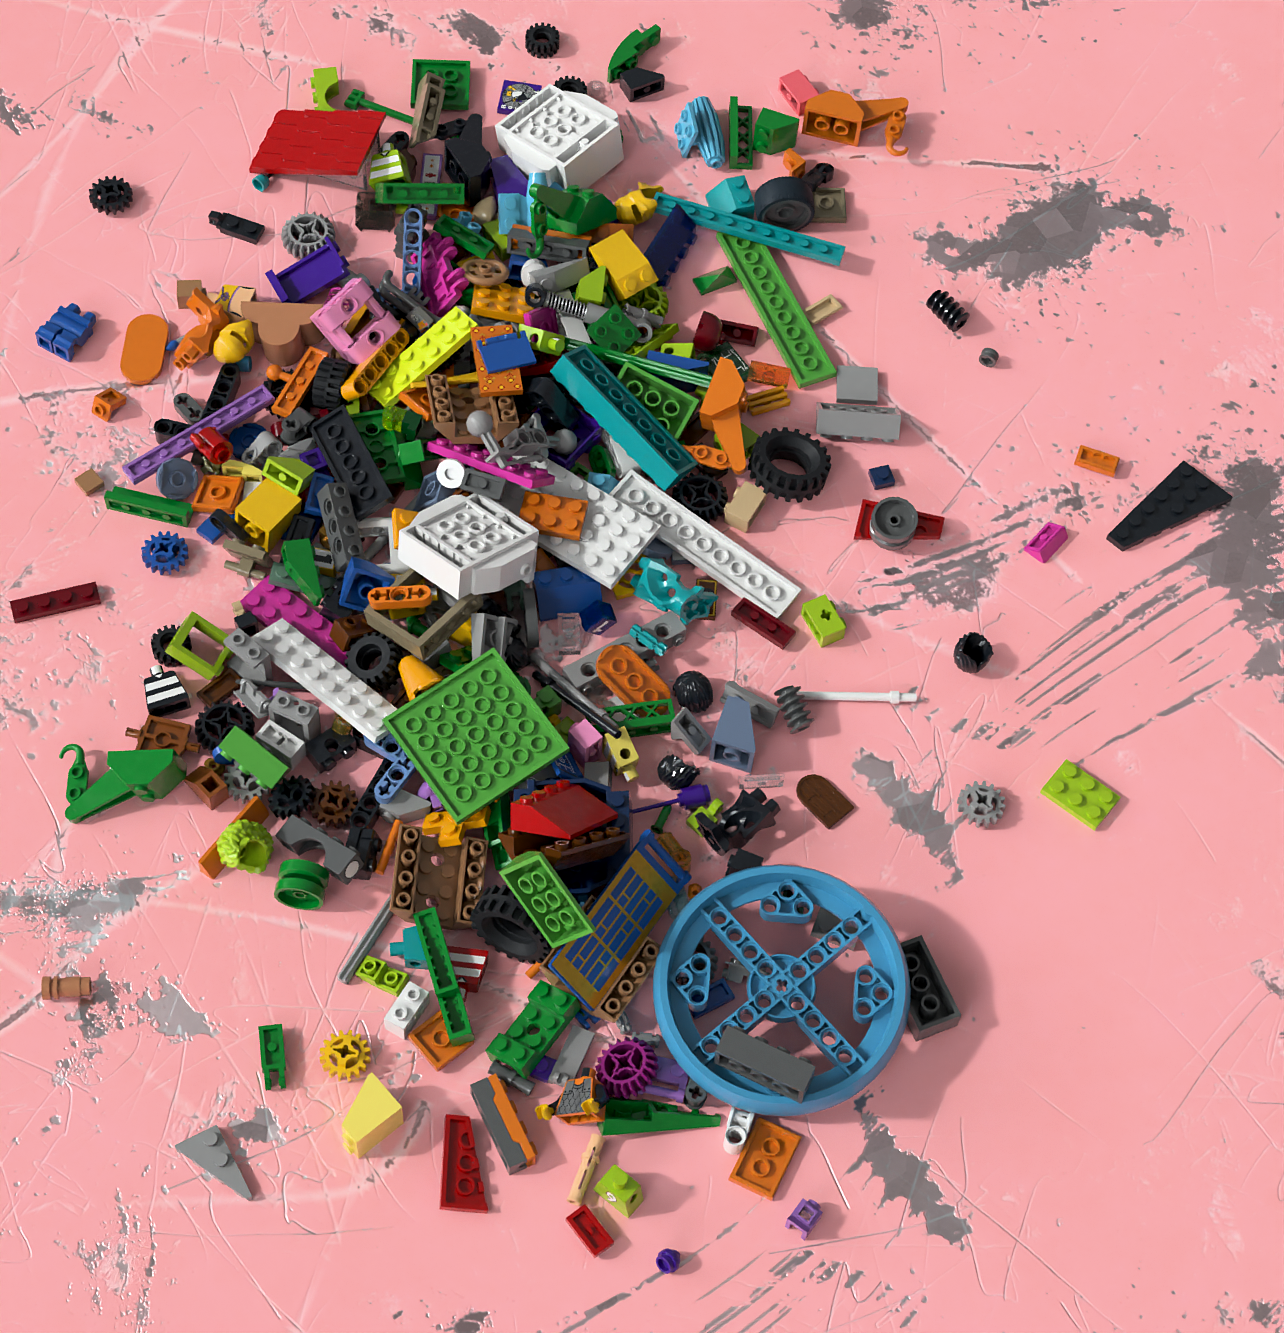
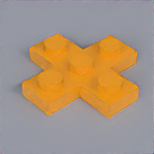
M489 805L458 826L447 811L426 814L422 825V832L425 836L439 834L438 843L441 848L462 845L466 829L486 827L488 825L491 814Z

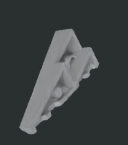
M471 613L472 661L493 647L502 659L506 661L504 654L507 645L512 643L513 638L510 635L513 627L517 626L518 620L508 617H497L486 613Z

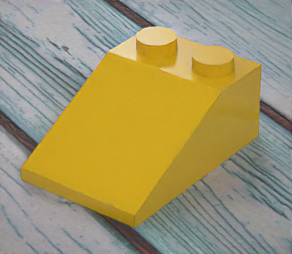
M623 229L589 247L598 267L606 266L605 274L608 275V283L618 302L627 299L658 281L649 261Z

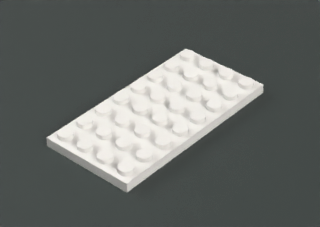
M512 456V457H513V460H518L519 458L527 457V456ZM548 458L542 463L537 461L530 462V467L546 469L548 474L556 476L554 484L530 489L508 481L502 500H491L518 517L525 491L588 501V509L580 541L539 534L538 546L609 589H612L661 531V525Z

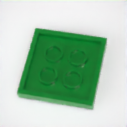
M413 59L411 108L415 109L419 82L427 72H431L445 79L442 87L445 90L442 109L469 110L470 61Z

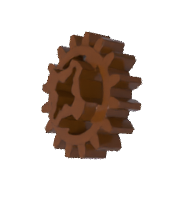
M330 780L328 786L321 783L322 789L315 788L314 793L316 797L311 799L314 804L309 805L312 817L317 818L319 825L325 822L326 828H329L330 824H334L335 828H338V823L346 826V819H350L352 812L358 804L356 791H350L349 784L343 787L340 780L337 785H334L332 780Z

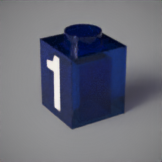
M596 600L579 613L585 632L595 635H601L617 623L612 605L603 601Z

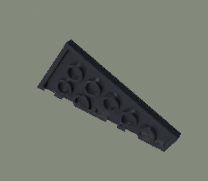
M1183 460L1107 535L1106 540L1119 550L1125 551L1142 543L1144 539L1153 535L1157 536L1168 528L1172 529L1198 517L1199 514L1207 510L1215 509L1216 506L1222 503L1226 504L1233 497Z

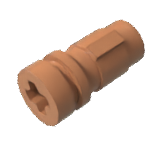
M43 976L41 981L42 999L51 1000L52 997L60 999V997L90 996L92 993L91 977L74 976L59 978V976H54L52 978L51 976Z

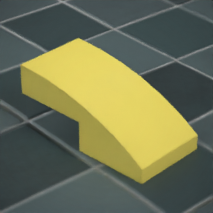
M230 459L222 463L223 476L243 477L245 481L262 482L265 480L262 471L250 464Z

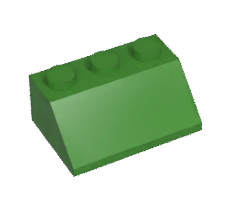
M236 725L218 746L222 749L220 754L230 762L232 759L236 760L240 764L238 768L248 776L250 773L256 776L258 779L255 782L265 790L268 787L274 789L292 770Z

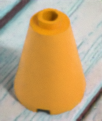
M414 655L404 657L398 665L409 701L445 679Z

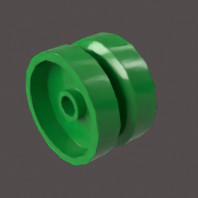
M289 859L283 861L278 873L279 881L275 886L274 898L285 906L294 909H320L325 900V889L328 887L330 878L329 871L318 863L308 860Z

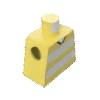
M625 726L618 728L622 732L621 737L615 739L609 733L604 735L602 753L606 760L609 761L615 776L624 774L627 782L630 783L640 777L636 770L639 756Z

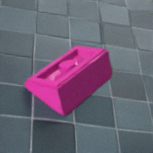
M1048 522L1024 547V551L1039 562L1046 563L1068 539L1065 526Z

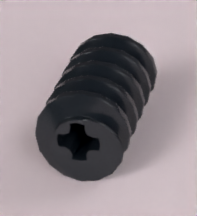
M937 290L928 298L926 306L931 309L933 314H936L937 318L949 330L956 332L965 325L970 314L968 312L964 313L965 309L963 307L958 308L959 302H954L953 296L948 297V291L941 293V290Z

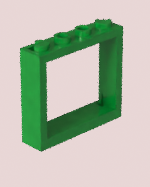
M375 183L376 203L464 204V184Z

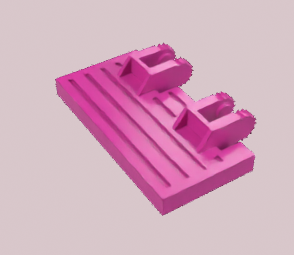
M433 232L423 243L421 289L425 298L427 296L431 298L427 304L429 311L438 317H442L462 297V292L469 285V281L466 277H463L465 275L464 268H457L453 271L450 261L458 252L457 248L452 246L454 244L453 238L446 237L442 240L440 233ZM415 253L411 256L413 264L418 262V256Z

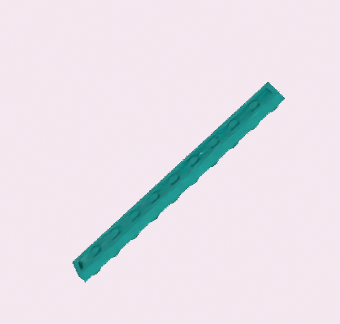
M656 192L654 199L657 201L654 213L836 266H840L846 246Z

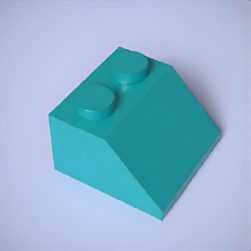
M745 175L726 178L705 194L709 207L754 220L755 205Z

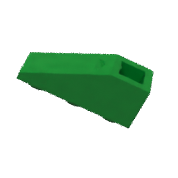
M309 538L284 541L281 553L286 572L312 604L319 606L321 599L324 598L323 585H319L320 570L319 566L315 565L314 562L316 557L314 546H311Z

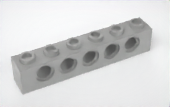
M669 611L641 626L643 631L646 630L658 638V642L662 641L665 643L668 649L673 646L677 647L686 640L687 628L673 611ZM628 633L563 667L562 676L585 696L592 692L594 688L605 685L597 674L596 661L599 654L608 646H628L644 662L659 655L655 653V650L640 646L642 643L638 641L639 638L635 639Z

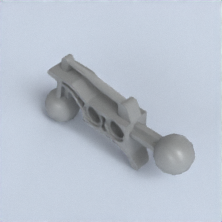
M476 410L468 416L466 422L467 430L473 436L481 437L491 454L485 459L486 463H498L501 469L510 465L535 461L542 463L548 457V448H553L558 454L568 455L573 453L577 446L576 435L568 429H561L556 431L553 436H547L541 424V416L538 413H534L528 418L526 423L508 434L503 439V448L499 446L491 432L493 420L488 412ZM511 456H527L518 460L506 461Z

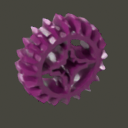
M626 1036L622 1042L617 1038L616 1044L609 1043V1049L602 1050L603 1056L597 1057L599 1064L595 1066L597 1071L596 1078L606 1086L609 1095H615L618 1099L622 1095L629 1099L631 1094L637 1097L640 1090L646 1093L645 1086H653L651 1079L657 1078V1073L655 1072L659 1069L657 1055L646 1041H640L636 1037L630 1040Z

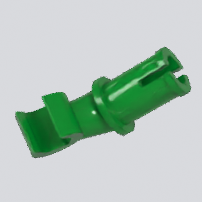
M422 614L406 618L408 633L420 637L429 629L419 620Z

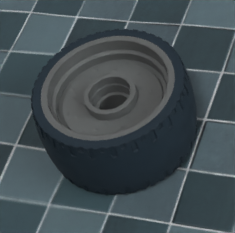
M794 176L774 178L762 184L755 193L754 205L759 222L797 232L809 225L814 218L813 194L809 184L803 179Z

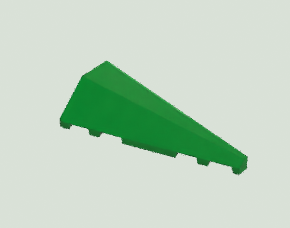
M622 1095L620 1099L609 1096L610 1102L606 1105L605 1120L597 1122L601 1135L607 1136L720 1126L721 1116L717 1113L715 1115L699 1114L697 1109H692L691 1113L680 1111L677 1105L643 1098L641 1100L626 1099Z

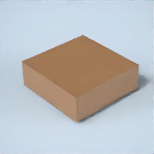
M92 468L74 478L76 485L86 496L105 486L104 481Z

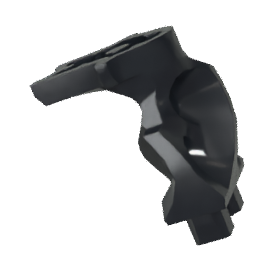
M756 788L750 794L743 789L735 804L721 813L722 819L719 824H715L703 812L697 813L695 815L699 825L697 830L717 854L724 856L733 848L741 849L758 831L775 826L774 816L781 809L773 799H770L763 805L762 803L767 797L761 789ZM732 826L737 827L736 831L727 832L728 828Z

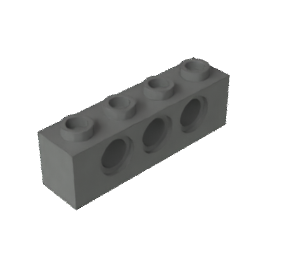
M327 483L317 493V498L336 572H346L351 557L366 560L347 483Z

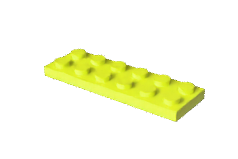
M455 306L403 351L367 393L385 409L392 408L400 401L398 398L400 392L412 389L410 388V383L423 381L425 375L431 374L471 339L470 327H479L478 324Z

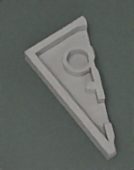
M217 1125L174 1145L178 1153H182L192 1160L196 1166L206 1170L217 1181L224 1183L234 1190V1193L248 1201L253 1200L249 1188Z

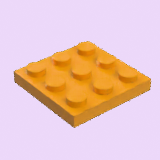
M506 283L493 286L474 284L470 314L525 324L523 314L532 311L534 307L529 306L525 301L526 287L517 288ZM531 292L529 296L534 299L535 293Z

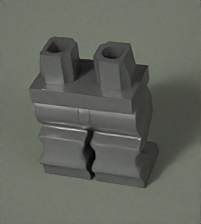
M409 204L406 211L411 208H418L423 213L424 243L430 236L429 232L424 229L427 224L428 212L423 210L420 204ZM406 211L394 230V234L397 235L395 238L397 243L393 252L400 259H403L404 215ZM415 211L410 212L408 216L409 221L412 223H417L420 218L419 214ZM411 232L408 235V240L410 243L415 244L418 242L419 236L417 233ZM413 252L408 254V262L412 263L411 256Z

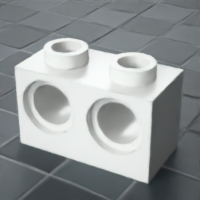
M270 719L255 735L256 741L288 765L292 771L306 756L305 742Z
M409 981L384 1017L385 1029L405 1040L429 1005V992Z

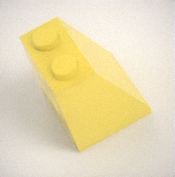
M372 1072L367 1076L341 1125L343 1133L341 1137L344 1140L342 1145L350 1155L354 1153L358 1159L404 1124L402 1106Z

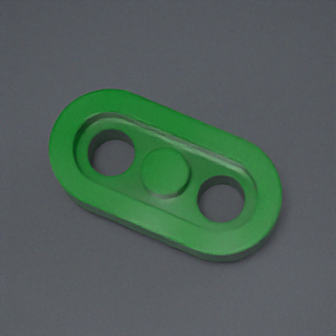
M595 445L588 456L593 472L609 474L615 478L616 468L609 450L606 447Z

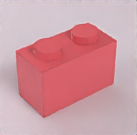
M799 69L779 78V93L798 116L804 114L807 100L819 95V91L811 85L807 76L803 75Z

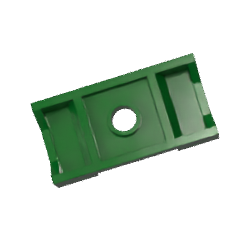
M542 980L538 982L527 996L529 1003L504 1035L498 1033L485 1050L490 1061L493 1062L498 1059L513 1067L524 1079L528 1078L581 1009L576 997ZM534 1028L540 1029L537 1034H529Z

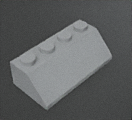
M816 402L815 430L816 434H820V437L832 438V435H840L842 439H853L854 436L861 437V440L873 441V438H881L883 442H894V439L899 440L901 413L898 408Z

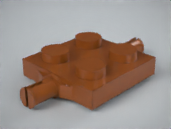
M148 715L145 724L140 730L127 727L125 731V736L137 738L138 743L135 750L174 749L182 757L186 750L199 753L201 744L188 742L192 730L190 724Z

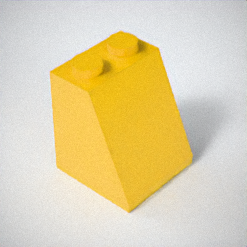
M266 478L235 508V522L251 536L248 542L265 548L266 552L270 553L291 525L294 514L301 512L302 499L299 495H294Z

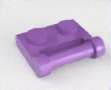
M657 1056V1063L659 1065V1069L655 1071L657 1078L651 1080L678 1086L679 1088L678 1090H673L655 1085H646V1093L674 1099L677 1103L682 1104L688 1075L676 1060ZM641 1090L638 1091V1094H641V1095H643V1094L645 1093V1092H643V1091H641Z

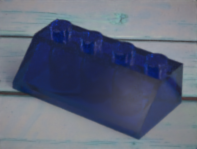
M678 204L675 205L643 254L658 278L656 282L657 287L662 286V289L669 285L672 273L678 271L681 259L686 258L689 251L688 248L690 245L693 246L698 237L696 234V224Z

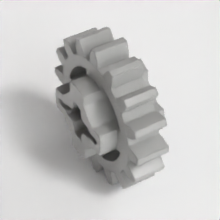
M234 760V767L227 766L228 773H224V782L228 787L229 796L233 795L235 802L240 798L242 804H245L246 800H251L254 796L259 797L262 801V794L268 795L269 789L265 790L255 781L258 778L252 773L248 776L238 768L240 764Z
M974 781L973 787L966 784L965 790L961 789L960 797H958L956 802L959 804L957 812H963L961 819H969L968 825L975 822L976 828H979L980 824H984L988 828L990 822L995 825L997 820L1002 818L1006 807L1003 804L1005 797L1000 796V789L996 791L993 789V783L988 787L986 786V781H983L982 785ZM967 798H969V806L967 805Z

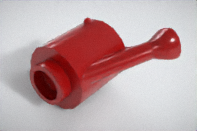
M216 427L203 428L198 434L191 433L189 437L200 453L215 465L227 462L233 453V445L229 442L228 434H221Z

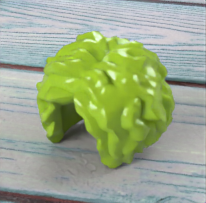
M238 819L235 823H230L216 842L222 864H226L229 868L236 867L241 871L246 870L250 874L264 872L269 864L268 860L271 859V853L274 851L272 846L274 841L271 834L267 832V828H264L258 822H250L247 819Z

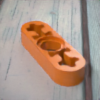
M426 585L378 587L372 589L367 596L371 608L375 610L426 607L432 602L430 588ZM397 595H405V598L402 600L394 599Z

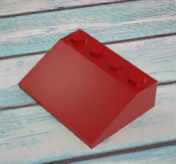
M558 780L556 784L546 785L544 789L532 791V794L520 796V799L510 803L511 830L569 840L618 818L616 811L580 785L570 784L569 780Z

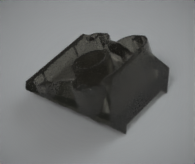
M359 191L356 197L357 204L355 205L356 227L360 231L367 229L387 230L390 232L395 226L396 204L376 203L375 192Z

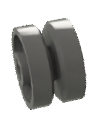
M888 497L881 500L874 507L869 524V533L873 542L880 548L889 551L905 548L913 540L918 524V513L914 506L906 499Z

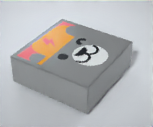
M420 306L413 309L406 316L419 331H422L433 321Z

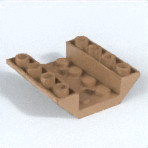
M425 375L434 428L453 444H484L481 437L473 436L467 430V418L476 410L488 412L492 417L493 429L491 432L497 442L519 426L513 395L481 397L479 387L449 388L446 375Z
M400 823L389 911L405 922L415 924L413 914L429 909L430 907L427 905L426 899L432 898L437 903L436 911L442 929L472 928L471 924L473 922L470 921V916L483 894L488 840L466 836L462 845L441 848L438 838L422 835V827ZM431 857H439L442 861V865H434L431 861Z
M593 895L589 897L582 907L585 914L597 899ZM647 936L594 1011H590L578 999L581 1008L590 1015L615 1023L655 967L661 945ZM562 945L550 951L539 968L552 986L576 997L548 967L550 961Z

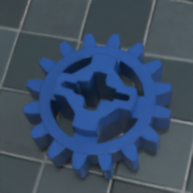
M159 531L157 537L153 534L150 535L151 541L145 540V546L141 547L142 561L145 562V567H151L152 573L159 570L160 575H163L164 571L172 575L173 569L179 572V565L185 566V560L189 558L188 546L185 544L184 538L179 539L178 533L171 536L170 531H167L166 535Z

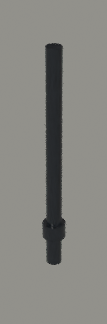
M537 670L532 673V678L538 681L542 688L549 685L558 697L615 739L621 737L622 732L559 687L554 679L544 676Z

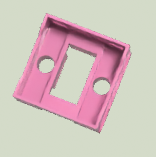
M352 278L339 293L310 317L312 322L343 359L357 365L370 357L401 327L390 311H384L372 296L374 292L362 278ZM345 300H347L350 305L347 311H345L343 308V302ZM365 304L375 317L351 338L339 325L346 322ZM371 332H374L376 336L370 341L369 335Z

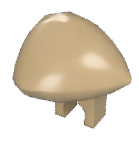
M493 196L481 200L473 208L474 222L479 223L481 227L486 222L498 219V205Z

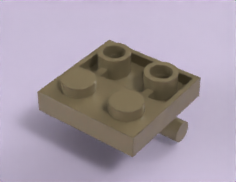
M233 538L232 541L225 539L222 547L232 557L241 560L239 564L226 560L224 568L235 571L237 575L247 578L253 577L263 580L267 576L266 572L255 569L256 564L269 569L272 568L274 561L269 556V553L265 551V548L254 544L252 547L244 545V541Z

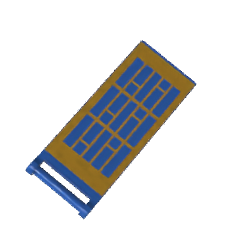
M650 829L645 830L640 835L638 843L586 912L587 917L596 930L593 933L563 944L548 964V967L590 1011H594L641 943L650 934L683 886L692 878L691 874L686 870L684 871L654 838L655 834ZM647 844L677 876L676 882L645 849Z

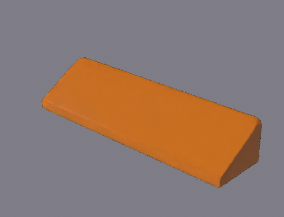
M254 796L231 823H235L238 819H247L250 822L262 824L268 818L269 811L259 797ZM217 840L198 860L200 872L210 879H215L226 866V864H222L220 861L221 857H219V852L217 851Z

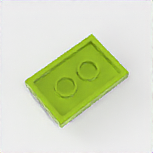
M1067 759L1040 791L1042 795L1093 831L1098 828L1121 798Z

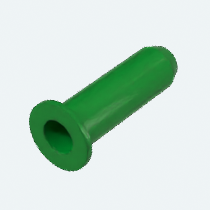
M671 805L663 806L655 824L651 825L653 832L657 834L663 833L662 828L672 810Z

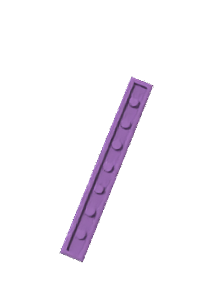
M262 384L122 467V470L130 481L136 485L155 474L160 465L166 460L177 457L182 458L197 449L189 438L191 433L198 434L203 428L216 427L222 434L273 404L275 397Z

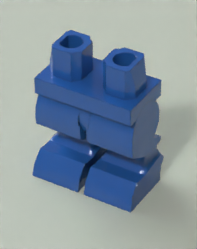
M74 303L69 304L66 308L60 306L57 309L58 312H55L50 320L46 321V324L41 325L35 332L38 346L51 353H55V355L68 362H71L75 354L73 346L77 344L82 347L88 338L93 335L92 327L96 323L95 314L88 311L83 317L80 316V307Z

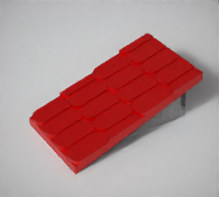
M282 109L275 114L274 120L268 128L256 156L252 159L249 173L309 174L367 191L370 186L371 158L373 155L380 153L379 130L386 118V112L358 110V112L344 110L321 111L309 109L298 111Z

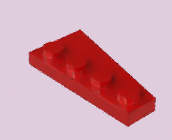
M862 500L853 540H872L869 533V524L874 507L879 502ZM917 511L918 524L913 540H940L945 517Z
M446 1114L444 1118L439 1210L487 1214L488 1206L485 1201L483 1181H481L480 1166L476 1156L470 1116Z

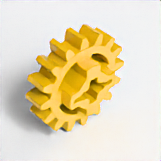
M339 1030V1036L337 1037L331 1033V1041L326 1039L323 1041L326 1048H320V1054L323 1056H320L319 1059L320 1063L324 1064L322 1066L323 1071H329L330 1078L338 1075V1081L340 1082L343 1077H346L348 1082L351 1081L352 1075L359 1078V1071L366 1072L367 1067L365 1064H370L371 1062L368 1056L371 1054V1051L367 1047V1040L361 1041L360 1033L355 1037L352 1036V1030H349L347 1035H344L343 1031ZM353 1044L357 1046L359 1050L354 1049ZM330 1059H331L333 1062H336L338 1066H337V1067L334 1066V1065L331 1063Z

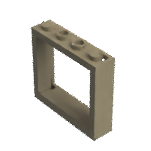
M410 568L403 575L399 576L390 587L416 585L424 576ZM470 593L462 597L418 639L383 617L389 609L375 610L369 604L363 611L368 625L424 661L471 617V613H475L484 604L481 594L473 595ZM397 595L394 599L400 600L404 595Z

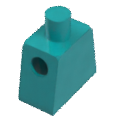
M413 926L403 929V942L390 943V957L404 955L406 968L429 970L417 927Z

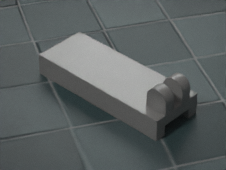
M729 680L725 684L724 693L719 701L725 704L728 696L743 698L749 702L751 718L771 729L780 708L744 689L735 681Z
M576 1025L572 1026L549 1076L548 1083L564 1087L568 1080L576 1079L595 1037V1033Z

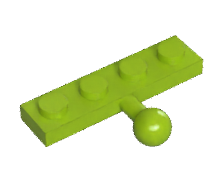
M678 323L662 324L660 329L656 328L652 331V337L648 342L639 343L635 341L624 353L643 358L647 357L649 350L654 351L660 348L664 342L673 339V335L680 331Z

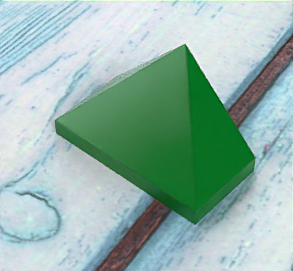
M729 266L698 276L692 280L701 296L737 283V279Z

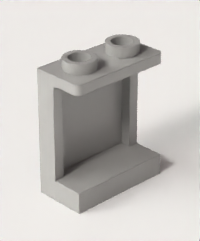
M238 627L224 639V645L236 654L226 663L227 668L231 667L242 679H255L262 682L273 681L270 654ZM260 685L256 687L258 691H261L266 686Z

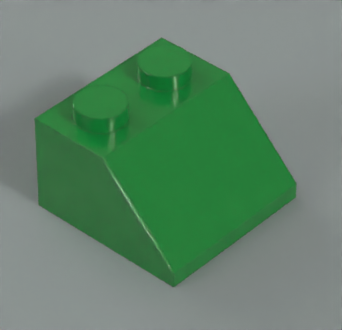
M763 107L755 123L753 150L773 155L788 148H794L797 142L800 119Z

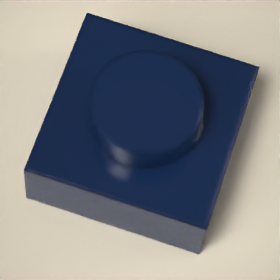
M889 465L869 469L868 475L874 490L895 485V479Z

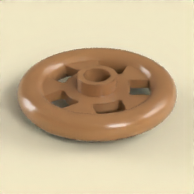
M474 258L466 261L461 267L465 270L463 277H466L469 282L476 285H498L505 282L509 277L508 267L504 263L491 258H486L485 260Z

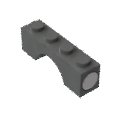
M291 815L275 835L285 848L298 856L313 849L324 850L325 860L323 866L329 871L331 876L346 885L351 882L364 865L359 857L361 854L354 847H345L340 839L335 836L330 838L328 833L320 827L315 829L304 817L299 819Z

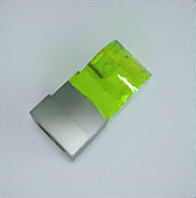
M388 406L384 408L382 413V426L390 431L397 430L407 434V440L415 441L422 427L423 415L396 406Z

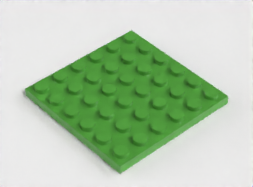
M494 647L382 719L383 724L457 826L570 751L569 746Z

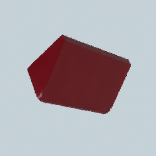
M720 319L723 324L722 332L726 333L724 341L755 347L759 327Z

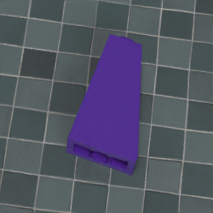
M508 155L493 158L490 163V180L497 205L498 194L519 193L526 197L528 180Z

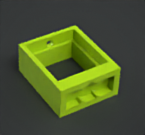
M193 611L185 618L165 650L167 654L208 681L214 675L218 677L225 667L222 663L225 658L228 660L233 654L223 642L229 635ZM192 627H195L224 647L213 666L182 646Z

